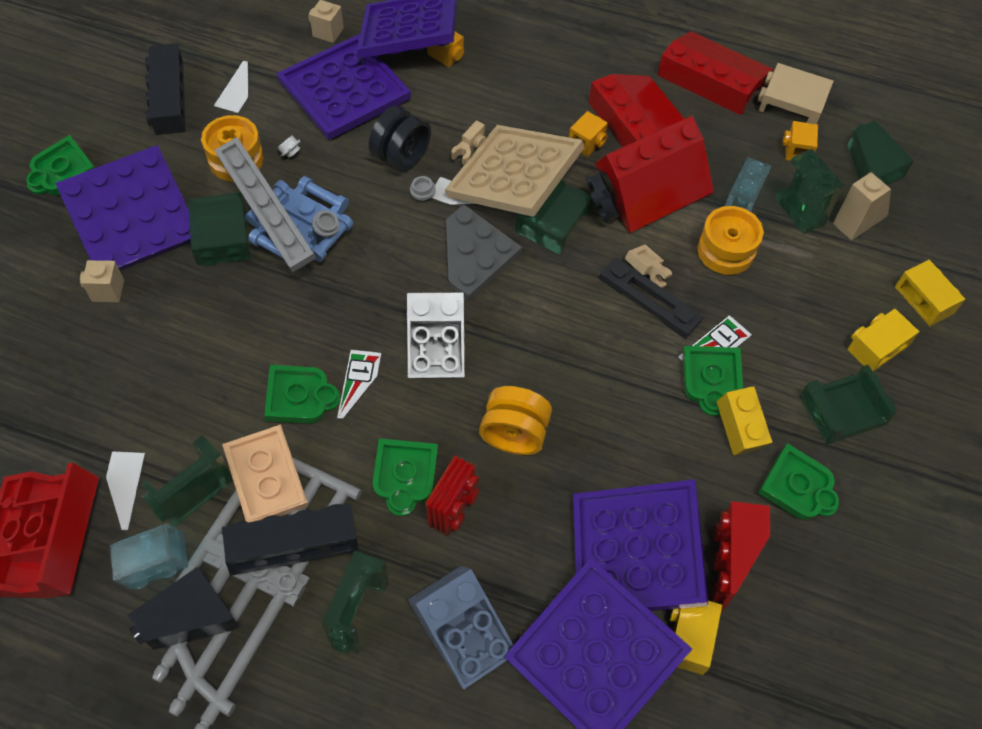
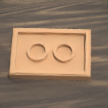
M281 425L222 444L246 522L263 520L271 515L283 516L308 507Z

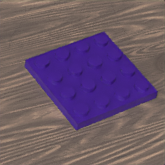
M388 0L367 4L357 47L359 58L367 57L372 59L382 54L390 53L395 55L406 50H423L429 46H446L454 42L458 0Z
M359 35L277 73L278 81L328 140L385 112L394 105L397 106L411 99V91L379 56L372 59L367 57L359 58L357 52Z
M158 145L55 183L90 260L115 261L121 271L202 238Z
M695 479L573 494L576 574L592 558L650 611L708 606L698 492Z
M590 558L504 657L578 729H625L692 651V648L598 563Z

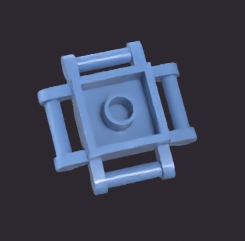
M306 176L300 179L298 186L294 190L282 180H278L273 186L272 191L316 257L314 260L321 262L327 256L326 252L343 232L349 231L354 225L349 216L342 214L348 207L349 199L342 195L337 196L323 189ZM311 193L333 206L329 209L306 197V195ZM251 209L245 215V218L256 228L251 231L248 241L255 246L261 245L282 257ZM328 210L337 216L339 229L335 235L322 237L313 230L312 220L316 213Z

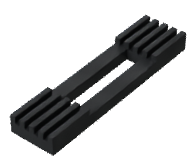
M617 257L600 273L599 280L619 294H625L661 319L665 326L685 340L698 327V324L702 322L704 316ZM634 281L674 310L669 313L634 289L629 283Z

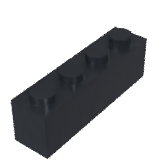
M179 45L149 46V57H145L146 68L149 74L145 75L146 85L149 89V92L145 93L146 103L149 107V110L145 112L148 126H153L155 135L186 132L184 63Z
M333 504L326 509L315 511L300 510L295 514L281 517L271 515L263 520L253 522L237 521L230 526L222 527L225 563L230 576L358 552L351 504Z

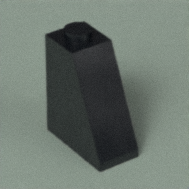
M198 566L128 614V617L134 624L129 630L139 645L146 642L153 650L233 631L239 627Z

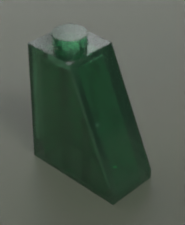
M876 120L866 125L861 124L855 128L848 147L859 180L872 172L884 184L889 185L906 176L914 160Z

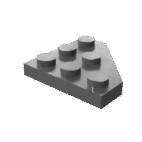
M464 204L446 219L448 284L456 293H464V299L469 302L522 253V247Z

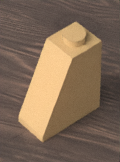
M872 172L852 185L833 224L852 241L887 217L891 189Z

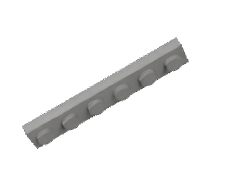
M238 137L215 149L217 156L292 273L316 259L313 251Z

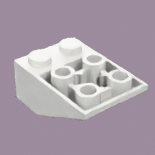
M407 293L408 378L464 377V293Z

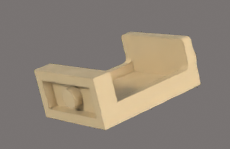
M778 63L775 71H769L764 84L768 87H762L758 101L762 103L759 111L764 112L766 105L770 104L807 116V123L817 125L833 80Z

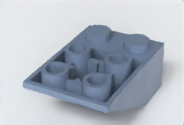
M460 566L408 599L424 630L463 690L507 661L504 656L514 645L470 568Z

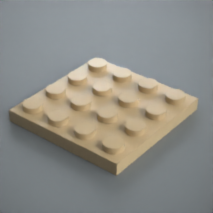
M496 125L446 187L445 192L449 198L534 217L584 149L583 141Z

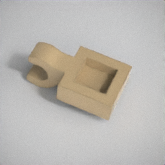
M476 120L462 135V142L452 149L453 160L457 156L463 155L462 164L465 165L473 153L486 139L484 136V124Z
M647 245L629 250L625 257V260L642 275L649 274L651 281L661 288L666 287L667 284L662 280L661 276L666 279L672 276V272L667 267L662 266L664 260Z

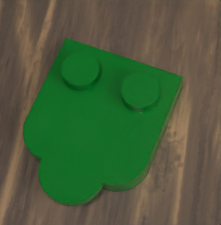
M68 135L31 159L29 166L32 172L27 176V187L34 194L48 192L50 195H60L55 184L56 182L89 171L95 167L73 138Z
M684 346L682 350L684 392L690 400L699 403L701 410L705 414L719 416L720 412L716 401L727 392L743 389L741 348Z
M270 365L264 413L265 421L312 424L320 421L325 411L334 410L339 405L340 393L336 387L327 383L326 374L321 369L315 367Z
M379 438L373 475V488L375 494L380 499L386 500L387 508L393 515L399 517L407 516L414 511L417 503L426 502L434 489L438 444Z
M788 443L780 451L758 491L760 495L801 520H810L816 515L822 517L831 516L837 511L839 506L838 495L832 490L835 482L832 472Z

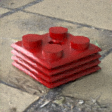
M458 455L452 458L425 502L429 528L434 527L435 531L439 530L440 534L445 533V536L450 535L452 530L458 531L465 518L463 511L468 504L472 506L475 503L480 489L476 488L479 477L475 475L474 463L464 462L463 458L458 459Z

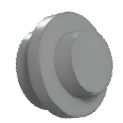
M426 176L415 178L410 186L411 196L421 201L432 198L436 192L435 184Z
M320 211L313 217L312 227L318 235L331 237L339 229V220L331 211Z

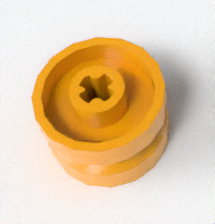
M238 115L216 118L205 127L201 137L211 172L218 178L226 181H233V179L217 156L215 149L238 137L259 170L264 160L255 124L249 119Z
M723 206L713 210L706 219L697 247L699 258L705 266L714 272L724 275L739 274L746 271L752 265L764 234L762 223L756 215L747 209L737 206Z
M502 386L490 392L486 405L487 413L483 415L479 428V434L482 439L492 447L512 454L531 455L541 451L546 434L545 428L548 427L552 413L550 403L541 395L516 386Z

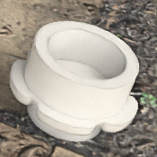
M291 135L277 148L282 153L281 156L287 155L289 158L300 149L298 146L300 139L296 140Z

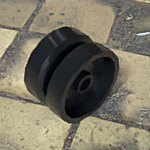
M394 105L383 112L374 124L368 143L369 152L381 161L388 162L391 167L399 172H407L424 155L430 141L431 127L425 120L412 116L406 109Z

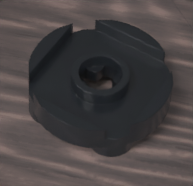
M598 170L584 176L589 189H595V191L591 192V196L596 207H603L599 211L605 224L620 217L601 172Z

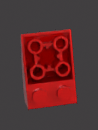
M731 501L726 512L722 511L720 522L714 525L713 541L718 542V552H715L713 556V571H717V582L713 584L712 601L722 605L721 613L737 593L770 537V506Z

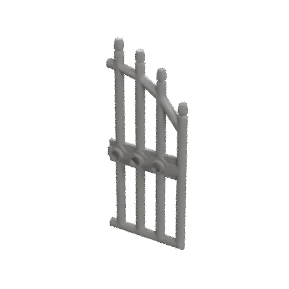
M292 457L297 473L310 479L303 490L308 505L321 484L337 491L328 506L333 504L343 505L347 497L354 500L359 499L362 492L361 489ZM237 490L234 491L177 580L197 566L200 568L202 563L205 562L219 569L210 583L217 595L230 577L225 563L222 527L228 525L241 505ZM297 510V511H294V512H292V513H289L288 515L295 514L296 512H298V511H300V510ZM309 561L293 564L291 568L280 566L232 575L246 583L229 610L236 622L241 617L257 589L273 596L218 690L204 678V675L231 631L214 635L196 664L187 647L188 642L169 647L161 660V664L156 667L152 679L161 683L167 677L169 669L174 666L177 659L187 678L178 692V697L171 703L169 713L178 717L184 710L186 702L190 700L195 690H197L209 702V705L200 718V723H197L194 729H209V726L213 725L220 712L228 717L231 716L236 704L228 700L230 694L284 603L294 607L305 591L310 578L302 573Z

